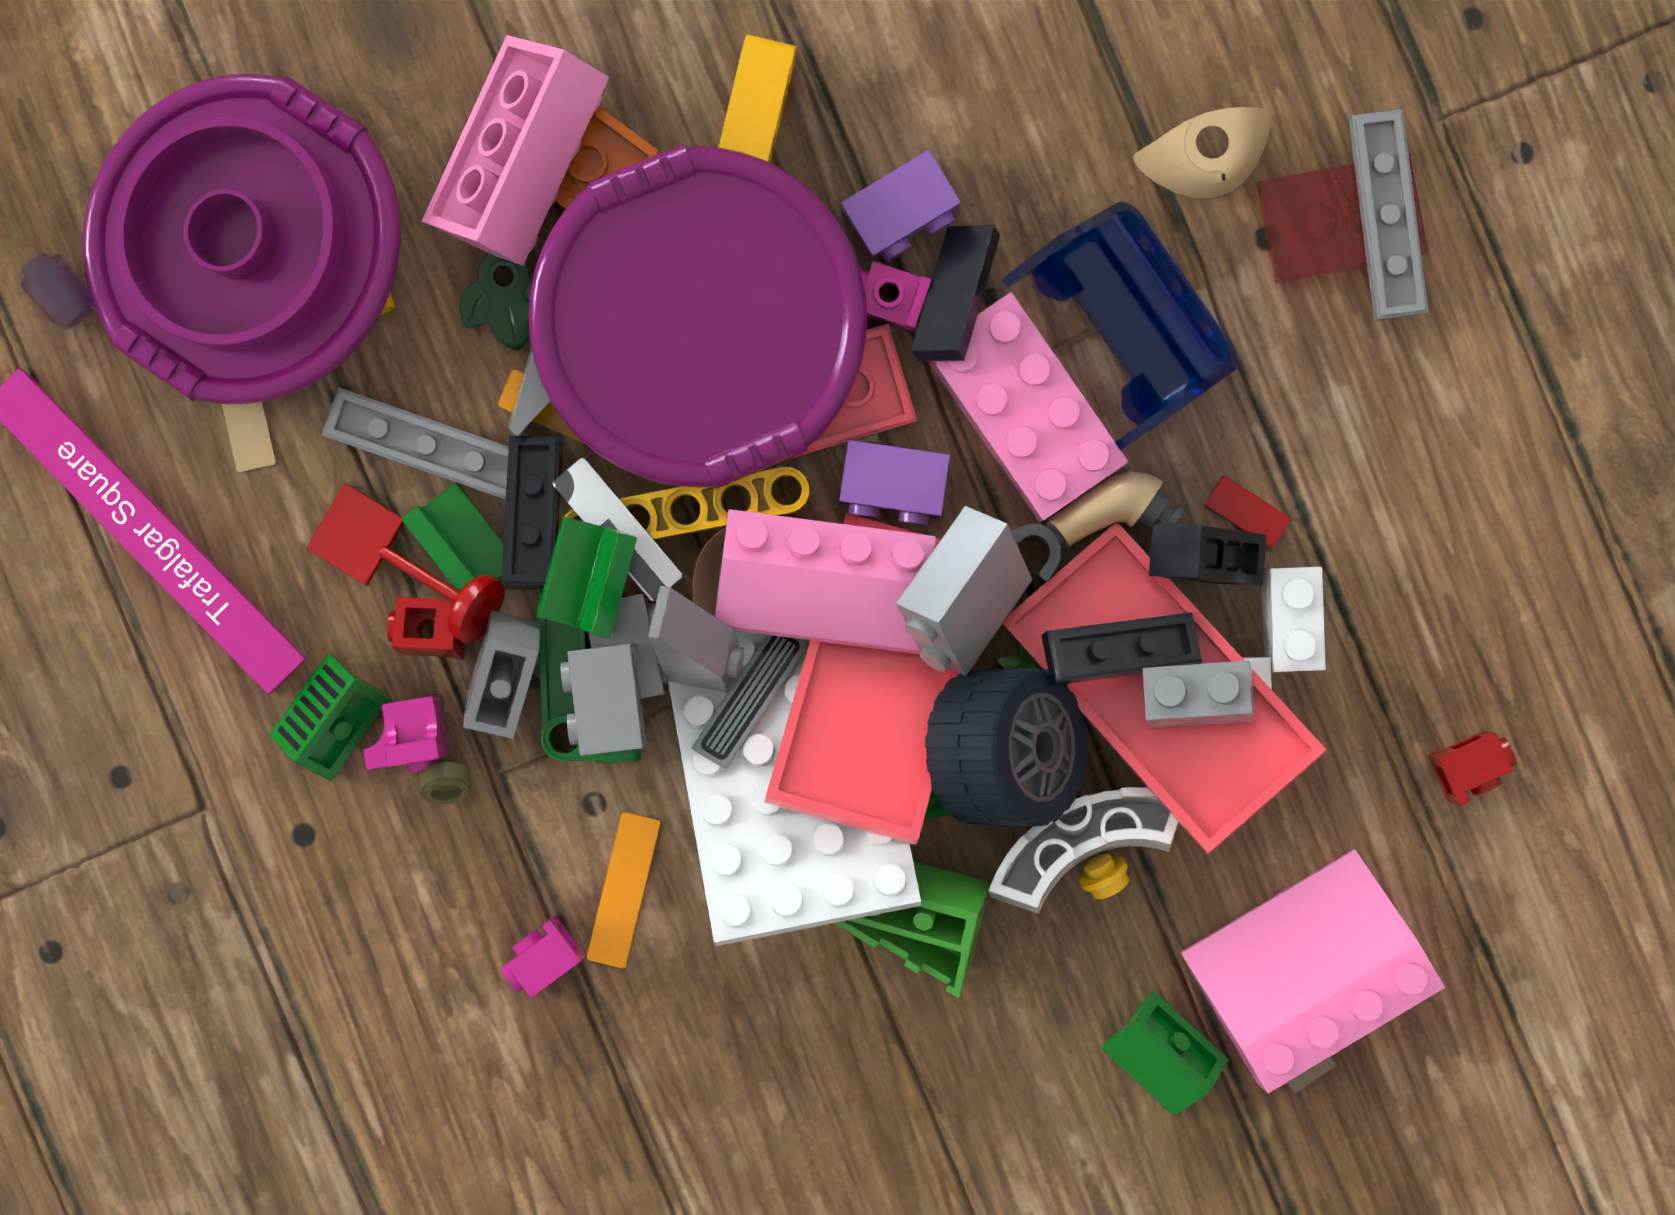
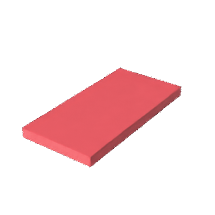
M846 513L843 523L846 525L921 534ZM935 539V548L941 539ZM810 640L764 802L916 845L932 790L931 778L926 766L925 736L928 730L927 723L939 692H942L945 684L951 678H956L959 673L948 668L945 672L935 670L926 664L919 654Z
M1114 523L1012 611L1002 623V626L1041 669L1048 670L1041 637L1046 631L1192 612L1203 662L1201 664L1245 661L1169 578L1149 576L1150 557L1119 523ZM1254 670L1253 684L1256 722L1151 729L1145 716L1143 674L1067 684L1069 690L1074 693L1078 701V707L1085 719L1207 855L1325 754L1327 750Z

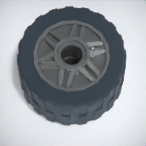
M1039 668L970 670L966 677L958 674L956 678H951L945 684L943 691L939 692L934 702L935 705L929 715L928 730L925 736L927 771L930 774L933 790L940 799V804L946 811L951 813L953 818L972 825L1046 826L1050 822H1056L1060 819L1063 813L1070 808L1075 800L1076 793L1080 790L1087 761L1085 722L1083 714L1078 707V701L1074 693L1069 690L1068 685L1051 686L1048 670Z

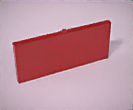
M1224 475L1204 504V506L1236 525V529L1267 535L1266 545L1272 549L1292 519Z

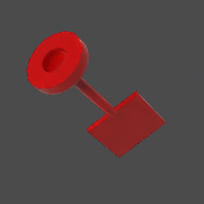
M344 483L306 549L366 586L369 585L383 559L453 601L448 616V629L456 639L464 644L472 643L479 639L485 633L490 611L499 612L502 607L505 589L502 587L501 581L491 575H479L470 580L459 591L392 550L390 547L404 525V522L401 520L402 517Z

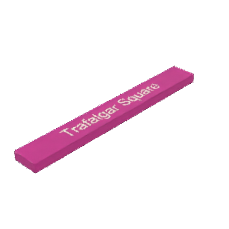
M18 368L0 386V422L268 695L276 691L308 659L25 369Z

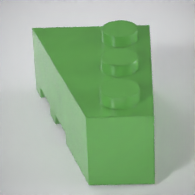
M913 861L922 906L834 923L874 948L878 944L884 946L905 959V967L915 973L922 969L947 984L945 991L960 998L972 966L990 882Z

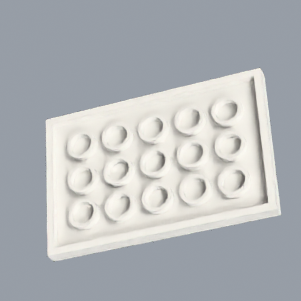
M735 631L739 643L738 647L744 648L741 673L767 635ZM808 647L726 769L694 751L692 746L738 678L731 677L727 692L668 681L712 934L716 946L922 906L910 843L764 802Z

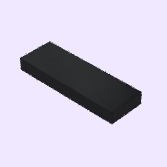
M995 225L947 227L911 348V352L917 361H965L1000 238Z
M509 436L501 585L504 589H544L559 529L560 493L553 486V481L561 475L563 441L560 436Z
M1192 612L1049 630L1041 635L1051 686L1143 674V668L1203 663Z

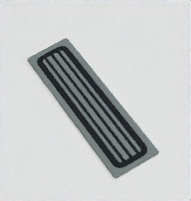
M767 635L693 744L692 749L723 769H726L808 647L809 642L804 639Z

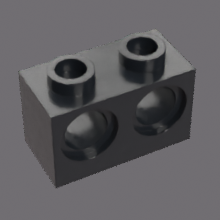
M1153 524L1152 541L1149 551V576L1212 584L1263 586L1267 535L1203 525Z

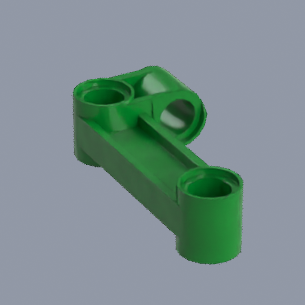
M537 590L538 608L543 590ZM538 618V622H541L539 660L542 721L541 743L544 751L551 758L564 762L595 761L612 763L640 761L641 749L580 756L579 744L573 751H564L555 744L553 736L556 727L561 723H567V714L575 713L573 694L564 693L560 665L561 662H569L567 651L588 649L587 632L578 627Z

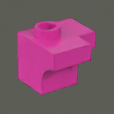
M440 694L383 704V734L375 745L363 750L366 770L406 764L407 771L410 773L423 771L428 766L437 764V759L450 754Z

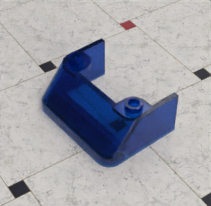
M1117 202L1058 235L1001 279L1008 288L1032 274L1037 288L1046 297L1060 302L1075 297L1132 380L1122 388V408L1126 416L1136 423L1137 426L1115 441L1119 450H1122L1181 410L1237 368L1238 359L1231 342L1145 218L1134 206L1127 202Z

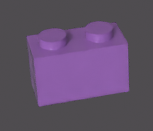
M927 150L841 202V212L871 262L883 256L886 263L910 250L913 246L909 240L921 232L927 230L928 234L933 236L952 225L956 221L953 213L959 210L961 202L930 150Z
M848 440L839 503L849 504L848 514L878 518L879 509L900 512L898 520L900 522L929 526L930 516L940 518L942 514L950 455Z

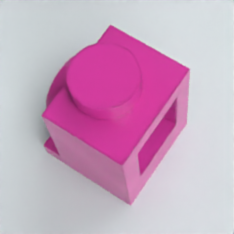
M873 261L869 272L861 270L866 294L867 318L914 333L932 279L923 276L919 277ZM887 284L894 285L899 291L898 298L893 302L883 301L879 296V290L882 286Z
M556 914L542 925L546 931L544 936H541L536 929L516 943L512 949L517 955L501 968L510 985L517 992H521L524 989L530 998L581 962L585 956V953Z

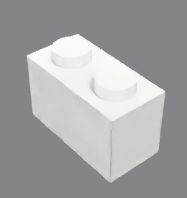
M1322 567L1264 569L1263 586H1261L1264 657H1271V672L1326 670Z

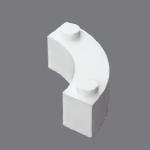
M1147 787L1120 788V790L1082 796L1075 799L1070 808L1056 822H1050L1046 826H1033L1025 835L1023 834L1005 856L988 890L990 897L1039 914L1052 888L1070 869L1081 861L1103 851L1129 846L1156 848L1169 852L1179 822Z

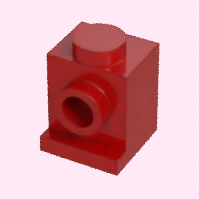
M397 597L396 609L389 613L387 619V638L389 642H392V648L401 655L452 657L453 659L464 660L466 644L456 639L448 629V616L453 601L436 598ZM429 623H435L433 637L424 639L422 637L423 628Z
M1482 731L1428 755L1448 801L1457 805H1463L1470 801L1466 794L1469 790H1471L1473 795H1479L1500 786L1502 783L1499 777L1512 772L1511 767L1517 765L1516 757L1508 741L1504 737L1498 739L1496 733Z

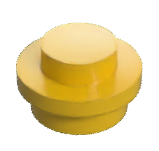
M1110 854L1098 855L1085 864L1084 873L1080 876L1079 883L1083 890L1091 892L1095 899L1111 897L1124 889L1129 883V877L1126 873L1128 864L1121 856L1112 857Z

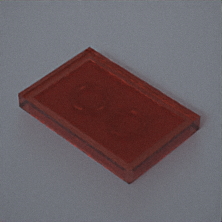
M1408 153L1421 256H1424L1429 252L1411 156ZM1354 164L1269 179L1257 183L1275 283L1367 266Z

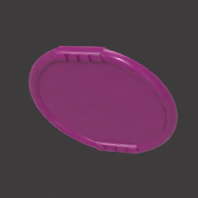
M233 74L209 78L171 93L139 116L121 135L100 168L90 193L83 227L82 254L89 295L102 325L113 341V347L191 401L201 400L220 404H252L281 398L311 386L330 374L361 345L374 327L392 290L398 268L401 247L399 204L387 165L376 144L369 136L368 129L288 76L281 78L259 74Z
M682 144L589 182V186L574 199L560 216L541 250L533 274L529 295L528 321L533 358L542 385L561 418L580 440L613 465L633 475L673 486L714 487L717 489L806 452L807 447L829 426L845 403L861 365L866 342L867 305L861 270L855 252L844 230L826 205L807 186L785 170L744 152L718 147L684 146Z

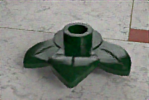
M490 253L486 254L479 264L478 279L463 291L459 304L462 322L466 328L482 326L488 322L491 331L498 341L514 351L521 349L530 337L528 321L529 295L534 271L528 269L526 261L522 266ZM500 266L509 267L513 271V279L507 284L498 283L493 276L496 268Z

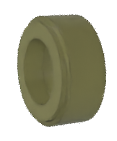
M442 762L428 766L419 775L421 796L430 803L442 805L456 803L466 798L472 791L470 770L460 763Z

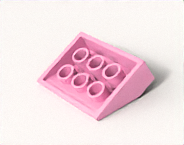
M1352 849L1180 952L1254 1080L1267 1093L1272 1092L1445 988L1420 943L1355 849Z

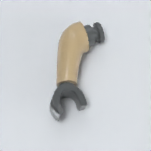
M1127 471L1108 477L1046 519L1048 524L1046 527L1041 524H1027L1011 532L1017 546L1024 541H1035L1044 547L1046 561L1035 578L1045 584L1059 564L1061 546L1070 547L1083 538L1114 523H1126L1132 527L1138 520L1149 529L1153 524L1175 525L1185 511V508L1180 504L1176 508L1168 504L1171 498L1159 490L1163 484V481L1149 473Z

